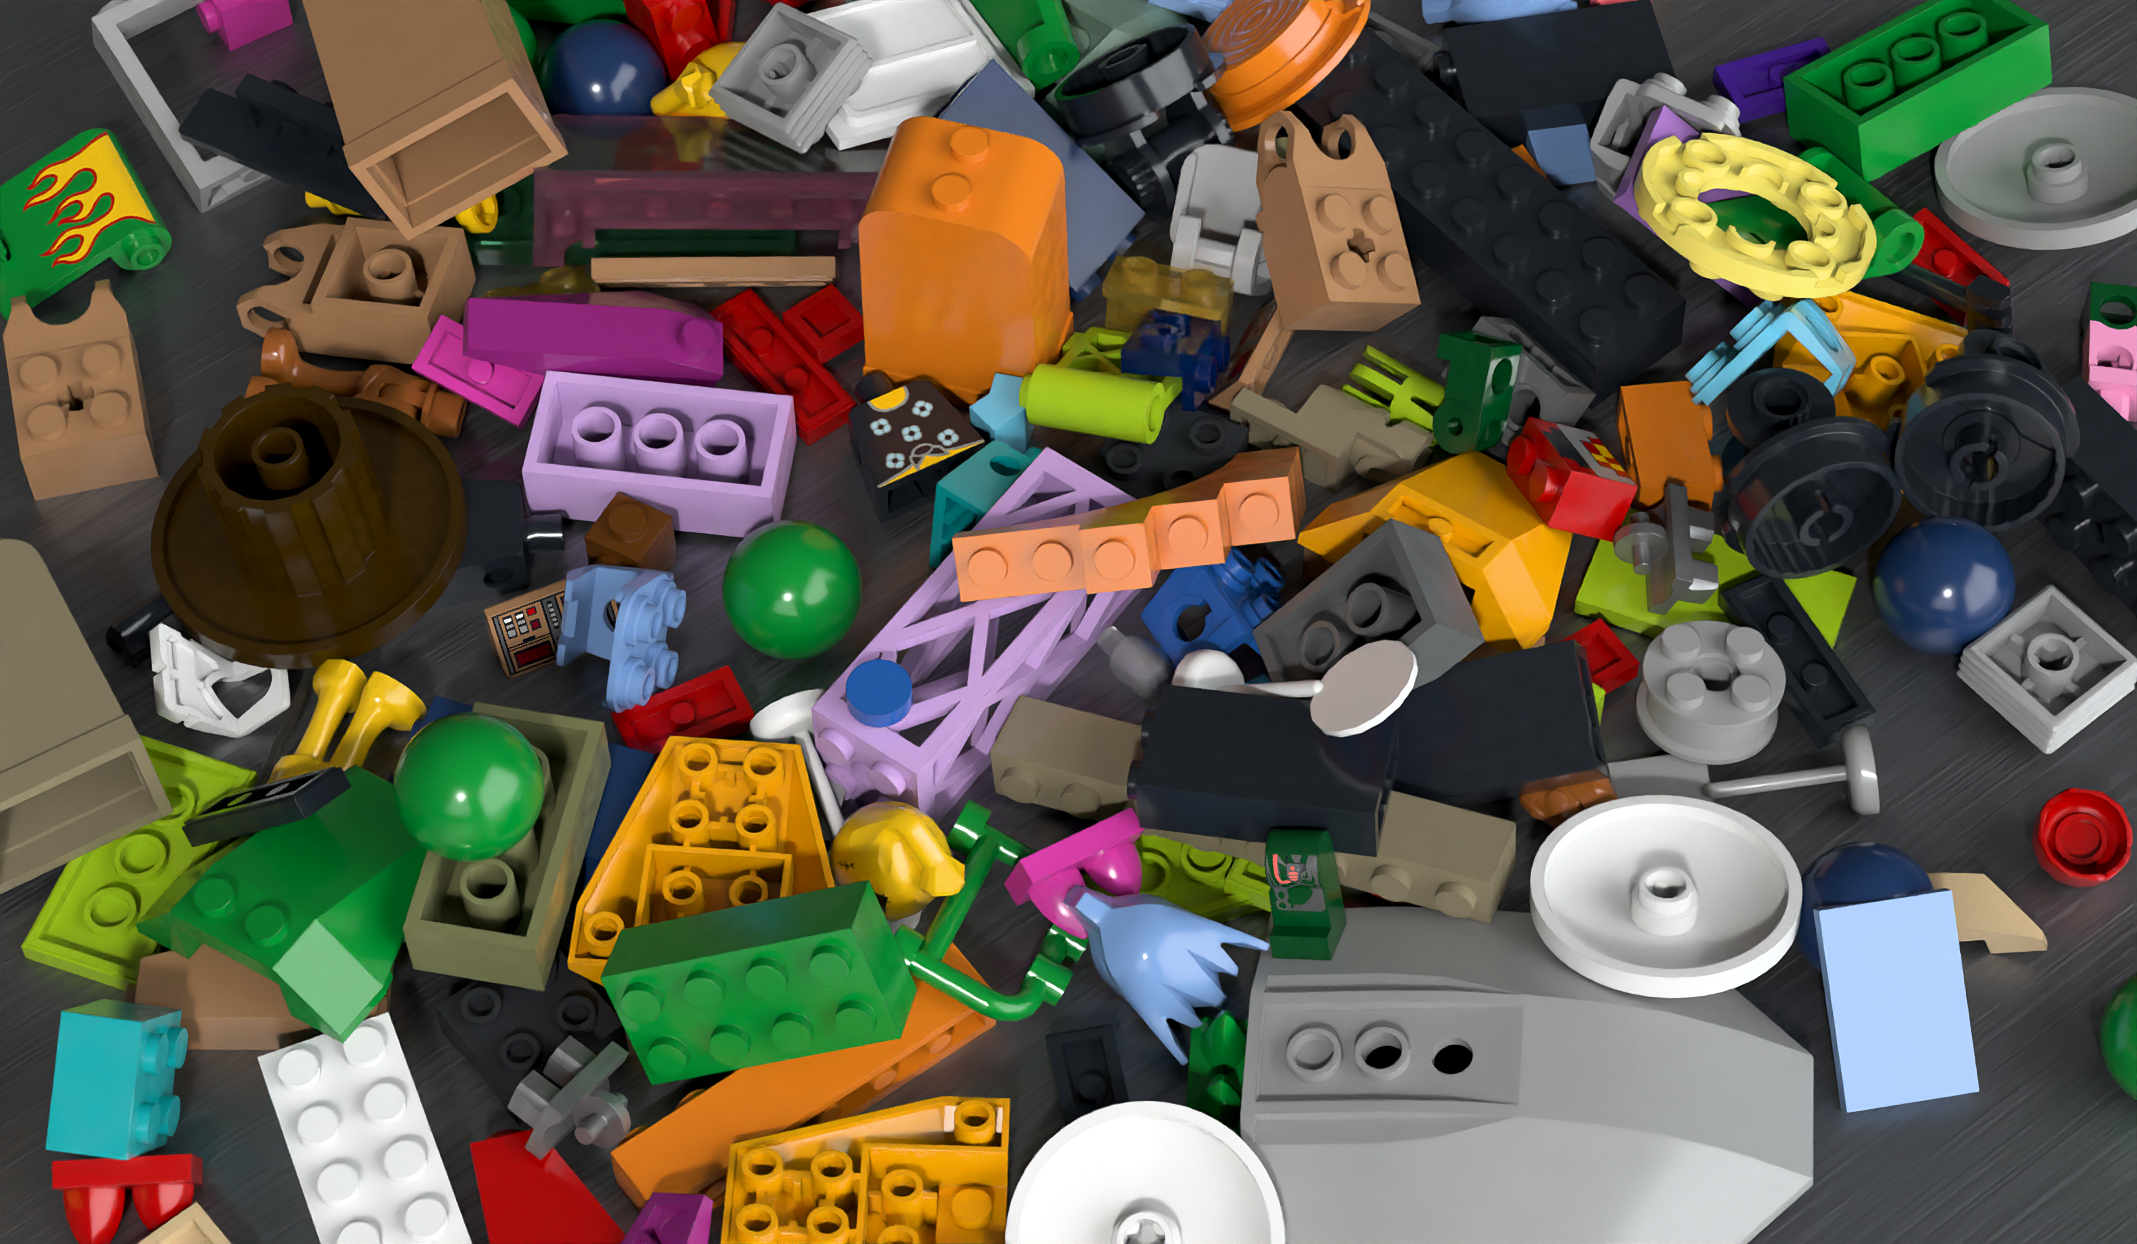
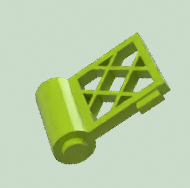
M1090 327L1086 333L1075 332L1063 345V358L1056 365L1041 363L1037 365L1032 374L1028 373L1024 376L1019 390V406L1025 408L1027 419L1032 425L1151 445L1159 435L1166 408L1205 364L1206 345Z

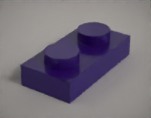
M1819 37L1715 66L1712 83L1719 96L1728 99L1738 107L1740 111V116L1738 117L1739 124L1787 111L1783 77L1827 55L1831 50L1825 39Z

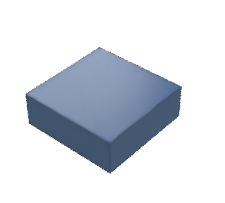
M1586 124L1528 131L1526 140L1527 150L1553 186L1596 181L1590 150L1591 139Z

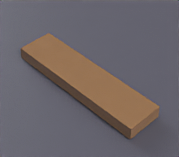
M835 256L591 258V279L600 288L826 287L831 283L836 287V284H839V262Z

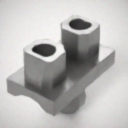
M1671 483L1664 489L1665 500L1662 504L1646 511V513L1636 512L1632 514L1630 524L1619 529L1613 537L1615 555L1620 560L1633 564V570L1636 574L1645 575L1648 612L1666 615L1678 600L1704 604L1717 590L1719 585L1718 566L1711 562L1693 559L1691 553L1692 551L1702 554L1711 544L1715 532L1714 513L1688 506L1687 487Z
M569 1036L560 1044L549 1058L542 1073L563 1087V1089L560 1090L533 1070L519 1083L507 1106L508 1110L534 1128L525 1149L542 1160L575 1127H577L575 1137L584 1145L593 1143L598 1147L605 1148L617 1146L629 1133L631 1121L626 1109L628 1107V1100L619 1092L609 1093L608 1077L626 1060L629 1053L613 1041L598 1055L572 1036Z

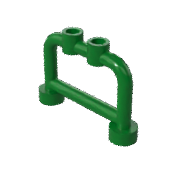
M969 798L946 838L949 848L967 857L964 862V887L959 893L945 897L925 936L901 923L894 934V938L912 976L981 1015L997 1021L1016 1022L1030 1017L1041 1006L1043 1001L1055 1007L1074 971L1061 964L1064 958L1076 964L1085 950L1089 938L1081 939L1051 923L1034 960L1020 983L1018 992L1012 995L999 993L942 961L995 860L997 859L1015 868L1019 860L1037 852L987 824L986 822L992 811Z

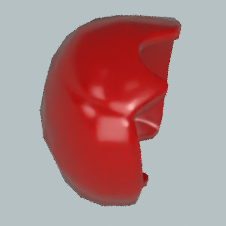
M2070 787L2051 797L2040 808L2034 819L2031 845L2039 866L2057 882L2075 888L2093 887L2109 881L2128 863L2132 853L2133 830L2123 807L2105 793L2097 790Z

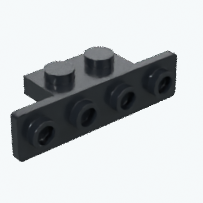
M247 73L235 90L237 98L208 88L179 127L180 136L186 142L371 219L389 220L386 213L348 167L342 148L345 143L333 102H317L298 94L291 86L282 81L271 80L269 82Z

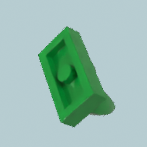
M1223 1009L1214 1018L1199 1017L1203 1024L1197 1028L1191 1027L1186 1107L1202 1112L1219 1121L1241 1138L1240 1113L1248 1020L1237 1019L1228 1009Z

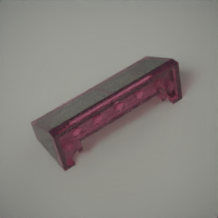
M551 115L554 125L562 135L568 154L547 166L534 167V173H532L533 267H564V253L573 243L582 240L583 248H595V229L837 230L838 249H850L851 242L859 245L858 226L893 136L839 151L825 131L819 141L811 145L805 153L801 154L730 117Z

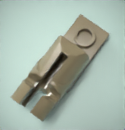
M1321 384L1311 394L1298 413L1289 410L1282 402L1273 397H1263L1245 387L1241 389L1230 404V422L1249 428V451L1299 446L1303 478L1334 494L1337 493L1354 469L1357 474L1364 478L1386 483L1428 466L1434 451L1428 448L1435 439L1432 432L1408 420H1403L1400 424L1390 427L1391 412L1384 408H1375L1339 389Z

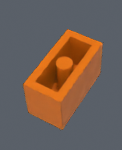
M1689 380L1620 387L1615 424L1624 469L1638 486L1631 502L1634 509L1646 512L1658 507L1665 500L1664 489L1671 483L1687 487L1688 506L1711 512L1714 492L1723 490L1722 460L1719 454H1710L1708 441H1711L1713 436L1711 409L1709 405L1699 403L1696 406L1691 401L1695 395L1689 390L1693 385Z

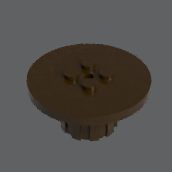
M290 382L266 385L265 391L245 399L240 395L220 409L222 416L211 429L205 428L197 450L179 468L159 502L152 526L150 552L157 584L173 616L195 640L213 652L239 663L271 669H306L319 667L328 659L349 660L374 650L399 636L415 624L444 593L461 562L469 528L466 494L456 465L445 446L425 425L412 416L379 402L354 397L335 396L316 386H313L310 390L292 388Z

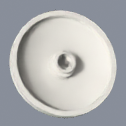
M1643 795L1611 800L1581 811L1559 825L1546 838L1534 858L1531 868L1529 902L1533 923L1541 939L1558 959L1579 974L1604 986L1631 994L1661 998H1688L1723 992L1752 981L1769 970L1786 954L1799 928L1802 906V882L1797 865L1782 842L1769 830L1746 815L1731 808L1696 798L1672 795Z
M1137 1101L1111 1105L1078 1118L1060 1130L1037 1152L1018 1182L1011 1200L1006 1224L1005 1244H1286V1232L1282 1208L1273 1183L1258 1157L1239 1136L1219 1121L1191 1108L1167 1102Z

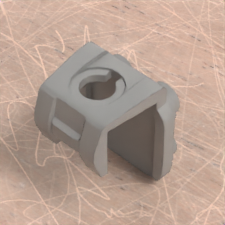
M1656 73L1653 79H1647L1643 84L1627 79L1618 80L1607 98L1590 141L1598 189L1611 202L1616 204L1613 199L1631 160L1630 157L1625 155L1634 141L1639 142L1651 113L1661 106L1665 105L1700 134L1718 133L1741 137L1738 121L1740 111L1738 107L1728 99L1718 95H1710L1706 101L1701 102L1684 97L1687 92L1685 86L1676 78L1665 73Z
M1208 143L1196 148L1185 159L1181 169L1170 227V238L1174 246L1169 278L1249 296L1266 295L1270 292L1272 283L1262 246L1264 232L1258 230L1255 215L1263 210L1256 185L1258 152L1223 144Z

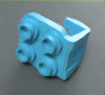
M1803 298L1800 301L1797 300L1788 308L1782 303L1776 306L1772 301L1765 300L1729 332L1737 341L1733 349L1725 341L1721 342L1714 350L1705 355L1685 377L1693 384L1689 388L1695 395L1691 401L1696 406L1702 401L1708 406L1726 388H1730L1789 331L1833 374L1823 384L1834 398L1846 386L1856 365V357L1825 313L1812 299Z

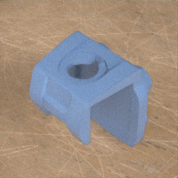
M599 564L588 565L567 572L561 622L562 634L558 638L556 664L563 667L585 652L610 660L607 694L601 703L603 710L621 713L626 709L633 708L635 704L644 706L649 701L652 692H656L659 687L664 689L671 687L678 669V653L668 649L666 644L667 628H677L680 625L687 602L686 592L677 589L673 581V573L654 569ZM613 599H615L616 603H620L615 628L607 618V607Z

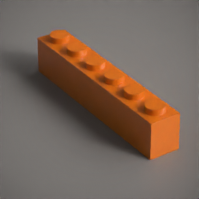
M952 942L942 961L990 988ZM912 976L917 992L901 1039L733 1070L731 1075L708 1090L698 1089L685 1096L672 1113L652 1126H640L629 1132L618 1144V1147L610 1152L616 1184L639 1214L653 1192L706 1195L713 1200V1210L725 1202L730 1144L859 1115L995 1026L996 1020L981 1015Z

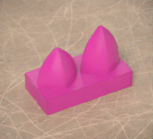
M442 314L411 367L415 373L523 430L539 402L545 379L543 375L463 356V325Z
M1128 808L1019 860L1004 885L1016 906L1032 900L1040 912L1057 927L1071 935L1086 939L1088 938L1087 931L1063 903L1068 891L1076 883L1086 887L1082 875L1087 873L1097 885L1115 896L1139 894L1142 883V866L1134 844L1144 831V828H1139V820L1132 808Z

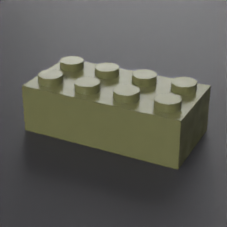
M475 701L472 712L492 715L511 724L526 737L536 751L544 775V798L540 814L530 832L520 843L506 853L488 860L459 862L445 859L427 850L403 926V932L412 966L415 970L545 991L612 765L604 722Z

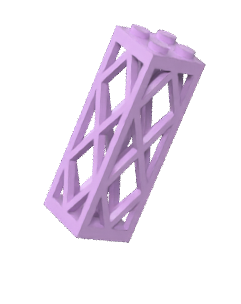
M1046 447L971 531L1059 518L1119 505L1137 499ZM953 550L811 708L815 748L827 778H830L846 791L844 800L851 798L862 806L883 801L904 802L923 811L938 825L991 764L990 750L1019 695L1045 701L1143 588L1097 593L1088 610V594L1086 589L961 602ZM1050 599L1000 657L995 659L1000 616ZM1071 620L1070 634L1062 636ZM974 626L969 669L921 685ZM909 648L900 663V666L909 674L912 682L913 703L909 713L900 722L888 727L876 728L858 722L851 715L847 707L846 681L850 673L860 664L870 660L884 659L896 663L897 652ZM1001 700L988 723L990 705ZM948 715L920 747L900 736V731ZM972 732L970 748L961 750Z

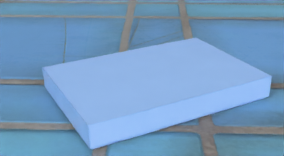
M1942 888L1885 900L1814 908L1815 927L1841 1110L1849 1113L1979 1092L1952 890Z

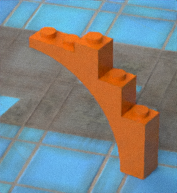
M1299 446L1237 453L1225 466L1207 476L1165 492L1119 505L1042 521L955 533L952 537L961 602L1086 589L1087 594L1150 588L1153 587L1160 570L1225 563L1232 546L1296 539L1307 508Z

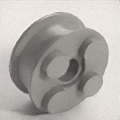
M1692 621L1667 627L1650 643L1643 659V681L1637 692L1636 714L1642 729L1655 744L1681 759L1709 765L1739 762L1754 756L1767 746L1777 727V706L1784 694L1786 674L1779 656L1765 642L1760 632L1749 627H1739L1719 621Z

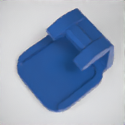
M1232 546L1225 563L1176 568L1142 611L1140 618L1156 643L1160 644L1162 651L1175 670L1187 654L1201 649L1221 651L1228 655L1242 643H1246L1261 655L1252 631L1282 607L1279 602L1281 599L1280 590L1286 585V581L1279 570L1267 559L1260 557L1253 563L1241 551ZM1208 603L1212 611L1205 616V627L1202 634L1194 641L1186 642L1189 638L1177 622L1180 614L1190 606L1203 607Z

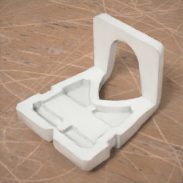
M162 623L149 632L152 671L157 673L153 677L156 714L176 724L183 721L184 726L187 728L240 738L250 734L289 708L291 700L287 669L261 668L237 661L231 662L193 639L186 640L181 637L180 632ZM267 669H270L272 673V682L266 695L238 719L224 707L211 688L215 682L242 681Z

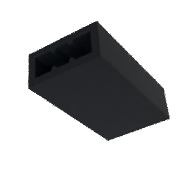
M1635 0L1443 29L1441 54L1433 55V73L1436 86L1440 89H1446L1450 98L1510 149L1522 144L1527 148V133L1534 130L1586 124L1589 136L1592 138L1607 98L1618 80L1627 79L1643 84L1645 80L1653 79L1656 73H1665L1676 78L1650 0Z
M1574 639L1457 663L1438 679L1411 690L1400 707L1395 710V712H1399L1400 758L1392 791L1460 808L1609 778L1587 651Z
M1163 684L1156 710L1147 709L1143 717L1141 747L1145 750L1142 760L1133 759L1130 764L1127 779L1128 799L1137 800L1139 828L1266 843L1269 832L1272 829L1328 831L1331 835L1334 852L1377 857L1400 758L1399 712L1394 711L1384 721L1362 733L1337 737L1326 735L1313 722L1310 710L1311 701Z

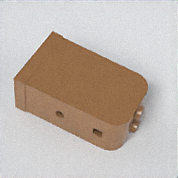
M302 0L345 145L342 148L348 167L407 241L568 154L562 135L552 121L506 0Z

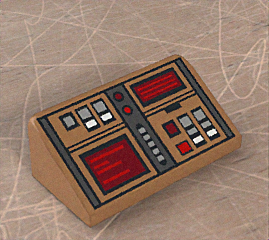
M1276 299L1255 313L1248 322L1207 399V406L1209 408L1230 415V404L1243 387L1262 395L1295 333V330L1283 329Z
M566 579L484 609L490 644L507 678H515L556 662L558 638L562 634L561 622ZM615 599L607 607V618L614 628L618 613Z

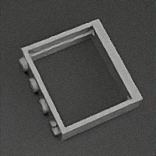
M113 0L103 6L97 15L91 18L93 45L200 213L202 214L273 178L220 155L203 162L193 144L182 140L179 133L180 124L126 41L206 0Z

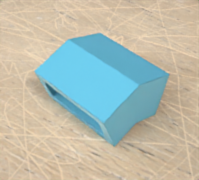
M995 373L990 393L969 407L970 424L985 441V446L992 441H1001L1022 454L1028 449L1035 425L1029 423L1025 408L1019 406V390L1023 380L1022 377Z

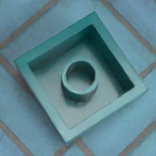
M101 999L61 1011L45 1150L127 1161L167 1144V1137L174 1135L180 1116L179 1096L172 1095L175 1068L182 1067L188 1048L187 1029L180 1027L182 1009Z

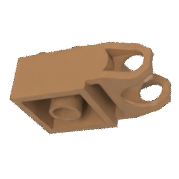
M1279 110L1261 122L1257 144L1256 185L1263 210L1256 214L1255 218L1258 230L1264 232L1262 246L1283 329L1375 332L1421 305L1385 162L1365 126L1354 115L1342 114L1337 121L1324 126L1321 147L1319 149L1313 142L1309 130L1291 111ZM1282 126L1288 134L1286 160H1282L1278 156L1275 148L1276 135ZM1347 130L1351 137L1352 146L1350 155L1342 160L1338 154V142L1341 134Z
M348 217L345 225L319 223L291 229H281L268 235L263 247L268 255L269 267L289 277L290 280L277 285H264L241 295L236 308L242 327L265 338L270 327L290 331L296 339L298 352L413 364L441 314L459 323L464 311V304L471 294L476 277L462 228L435 226L407 241L392 221ZM291 247L297 249L303 254L304 261L298 262L287 258L281 253L279 248ZM253 307H263L285 319L276 322L266 320L255 313Z
M109 279L95 281V289L91 294V303L87 311L77 320L67 324L51 325L41 322L33 315L25 295L11 298V313L3 334V342L20 458L35 501L158 477L137 349L126 312L115 299Z

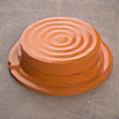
M1234 0L1214 20L1201 38L1207 52L1220 53L1227 64V69L1223 76L1215 84L1203 90L1202 93L1207 103L1212 104L1222 113L1233 132L1253 127L1279 110H1285L1313 89L1346 55L1367 21L1371 0Z

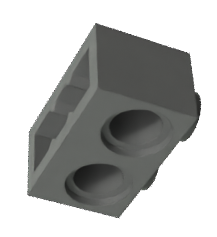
M1481 316L1472 331L1523 345L1506 429L1501 440L1507 447L1510 448L1514 439L1521 436L1528 417H1533L1532 404L1536 396L1540 401L1541 407L1538 419L1574 427L1597 394L1512 318ZM1450 362L1448 363L1444 371L1441 373V376L1446 381L1448 377Z

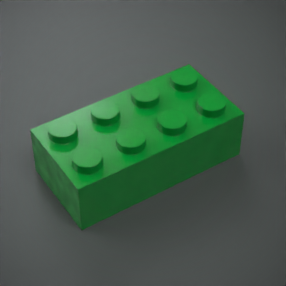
M1928 0L1783 77L1789 136L1809 149L1814 147L1827 149L1869 183L2051 84L2052 73L2048 23L2009 0Z
M869 880L622 929L600 977L651 1085L901 1039L917 992L916 985Z

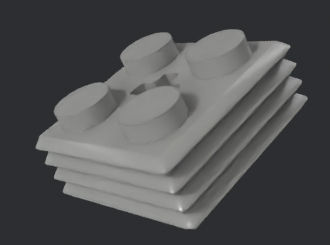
M779 2L774 5L709 90L708 94L714 98L715 103L720 105V109L725 111L726 116L802 154L821 139L826 125L848 97L852 96L859 89L862 78L873 65L874 60L868 57V52L863 50V46L857 43L858 40Z
M2047 585L1965 647L1961 656L1962 662L1959 663L1960 669L1957 671V675L2043 753L2051 754L2135 688L2134 683L2137 682V658L2055 586Z

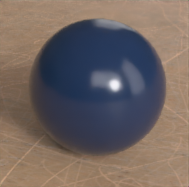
M600 19L576 24L558 35L549 45L541 59L537 82L552 121L564 138L588 149L610 150L627 146L637 141L653 127L659 117L652 112L650 102L652 97L667 87V76L661 56L651 41L641 32L618 21Z
M1949 515L1923 518L1901 529L1888 541L1882 550L1873 576L1874 602L1879 616L1888 630L1899 641L1910 648L1938 656L1963 654L1965 647L2010 614L2015 597L2013 565L2000 541L1989 530L1976 522Z
M1871 841L1850 842L1836 846L1816 858L1801 876V917L1795 941L1808 963L1822 974L1814 908L1885 900L1935 890L1924 869L1909 855L1897 848Z

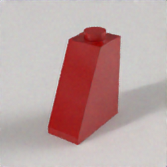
M517 1129L501 1130L491 1134L486 1140L469 1143L490 1244L622 1243L626 1234L554 1148L542 1160L525 1149L534 1129L526 1131Z

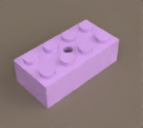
M547 370L522 468L530 515L562 513L563 518L596 522L616 493L621 492L672 516L674 530L745 538L754 530L781 520L797 443L793 396Z

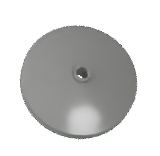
M2055 87L2040 89L2022 101L2014 103L1981 121L1976 126L1968 128L1944 141L1937 150L1934 166L1936 191L1941 207L1957 225L1967 232L1996 244L2021 249L2060 250L2085 247L2117 238L2137 229V99L2121 93L2097 88Z

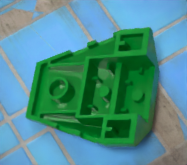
M355 764L343 771L351 785L350 789L304 820L248 833L179 876L135 924L139 933L187 959H190L199 947L205 944L279 984L291 1016L341 1043L348 1039L387 993L393 979L391 972L392 964L402 942H406L403 926L427 853V849L415 841L401 822L394 801L393 784Z

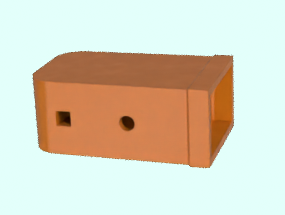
M918 116L902 121L895 130L858 226L866 360L863 366V378L870 374L883 373L887 376L894 389L919 379L927 380L953 407L970 410V406L990 393L995 373L1024 378L1026 374H1032L1037 365L1041 363L1056 365L1063 358V345L1073 335L1074 313L1070 311L1064 167L1052 150L1028 137L935 117Z

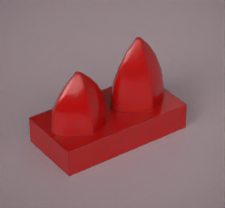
M193 1154L137 1156L127 1161L112 1158L52 1161V1189L63 1192L66 1218L79 1244H110L123 1215L125 1190H132L135 1209L142 1223L153 1233L190 1207L193 1200L194 1186H203V1159Z

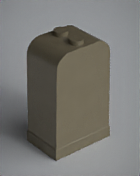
M0 539V894L174 812L129 715L124 714L40 553L29 543L18 539Z

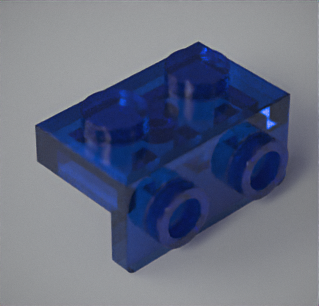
M1180 304L1160 305L1154 308V310H1149L1121 348V373L1182 377V410L1196 412L1206 395L1214 392L1217 378L1220 373L1227 372L1230 362L1229 336H1221V315L1191 313L1189 307Z

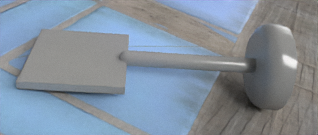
M1866 724L1852 725L1843 730L1840 742L1842 765L1710 783L1707 764L1687 761L1672 754L1607 763L1610 783L1619 799L1643 795H1672L1696 798L1714 803L1713 799L1845 781L1848 799L1854 812L1860 815L1879 814L1880 810L1875 761Z

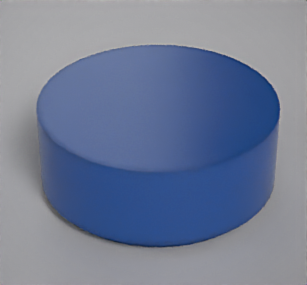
M884 659L870 660L857 666L850 673L846 681V700L849 712L858 722L870 727L882 728L900 722L909 713L913 703L912 682L907 671L899 664Z

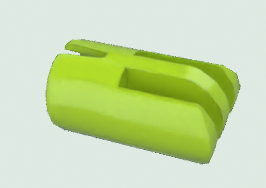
M1367 345L1362 352L1363 357L1376 368L1403 382L1402 385L1360 363H1355L1349 376L1362 388L1391 404L1390 407L1350 385L1342 384L1339 390L1375 408H1384L1391 412L1390 427L1400 424L1403 420H1408L1433 433V418L1436 410L1444 403L1446 387ZM1434 439V440L1432 441V443L1429 445V447H1432V446L1438 444V442L1436 441V439Z

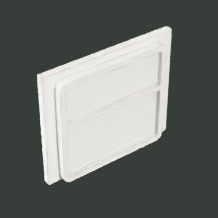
M859 0L807 14L858 40L857 43L863 46L864 51L868 52V57L874 60L873 65L862 78L859 89L845 100L826 125L825 131L839 151L891 137L894 135L897 126L906 119L918 116L932 117L968 76L992 58L1031 98L1035 96V87L1024 75L1023 71L969 0Z

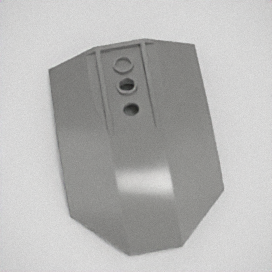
M1427 907L1344 908L1347 924L1331 961L1272 958L1271 945H1269L1267 951H1261L1250 993L1240 1113L1241 1139L1258 1157L1273 1183L1283 1212L1286 1244H1747L1813 1185V1056L1735 988L1705 996L1661 998L1631 994L1604 986L1584 977L1558 959L1539 936L1531 913L1496 910L1491 924L1468 918H1453L1441 911ZM1272 911L1264 941L1270 943L1269 935L1274 926ZM1449 1045L1465 1046L1473 1054L1470 1065L1464 1071L1457 1074H1445L1438 1071L1434 1067V1058L1442 1048ZM1393 1046L1402 1051L1399 1060L1388 1068L1376 1069L1366 1064L1368 1055L1378 1047Z

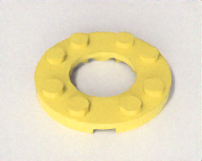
M1702 133L1699 140H1690L1687 143H1682L1676 136L1665 138L1657 142L1646 153L1634 182V198L1639 216L1648 223L1665 243L1689 260V265L1694 272L1705 278H1723L1747 287L1755 295L1768 301H1779L1784 296L1820 298L1846 292L1861 281L1876 249L1877 238L1871 219L1860 204L1851 205L1850 207L1847 205L1845 197L1835 189L1838 182L1804 160L1754 140L1718 133ZM1714 188L1740 190L1759 195L1769 200L1776 207L1794 216L1807 232L1808 241H1793L1789 244L1787 250H1773L1776 245L1775 241L1770 240L1767 244L1751 243L1739 236L1735 227L1731 225L1724 232L1716 225L1718 217L1715 211L1705 203L1698 201V195Z

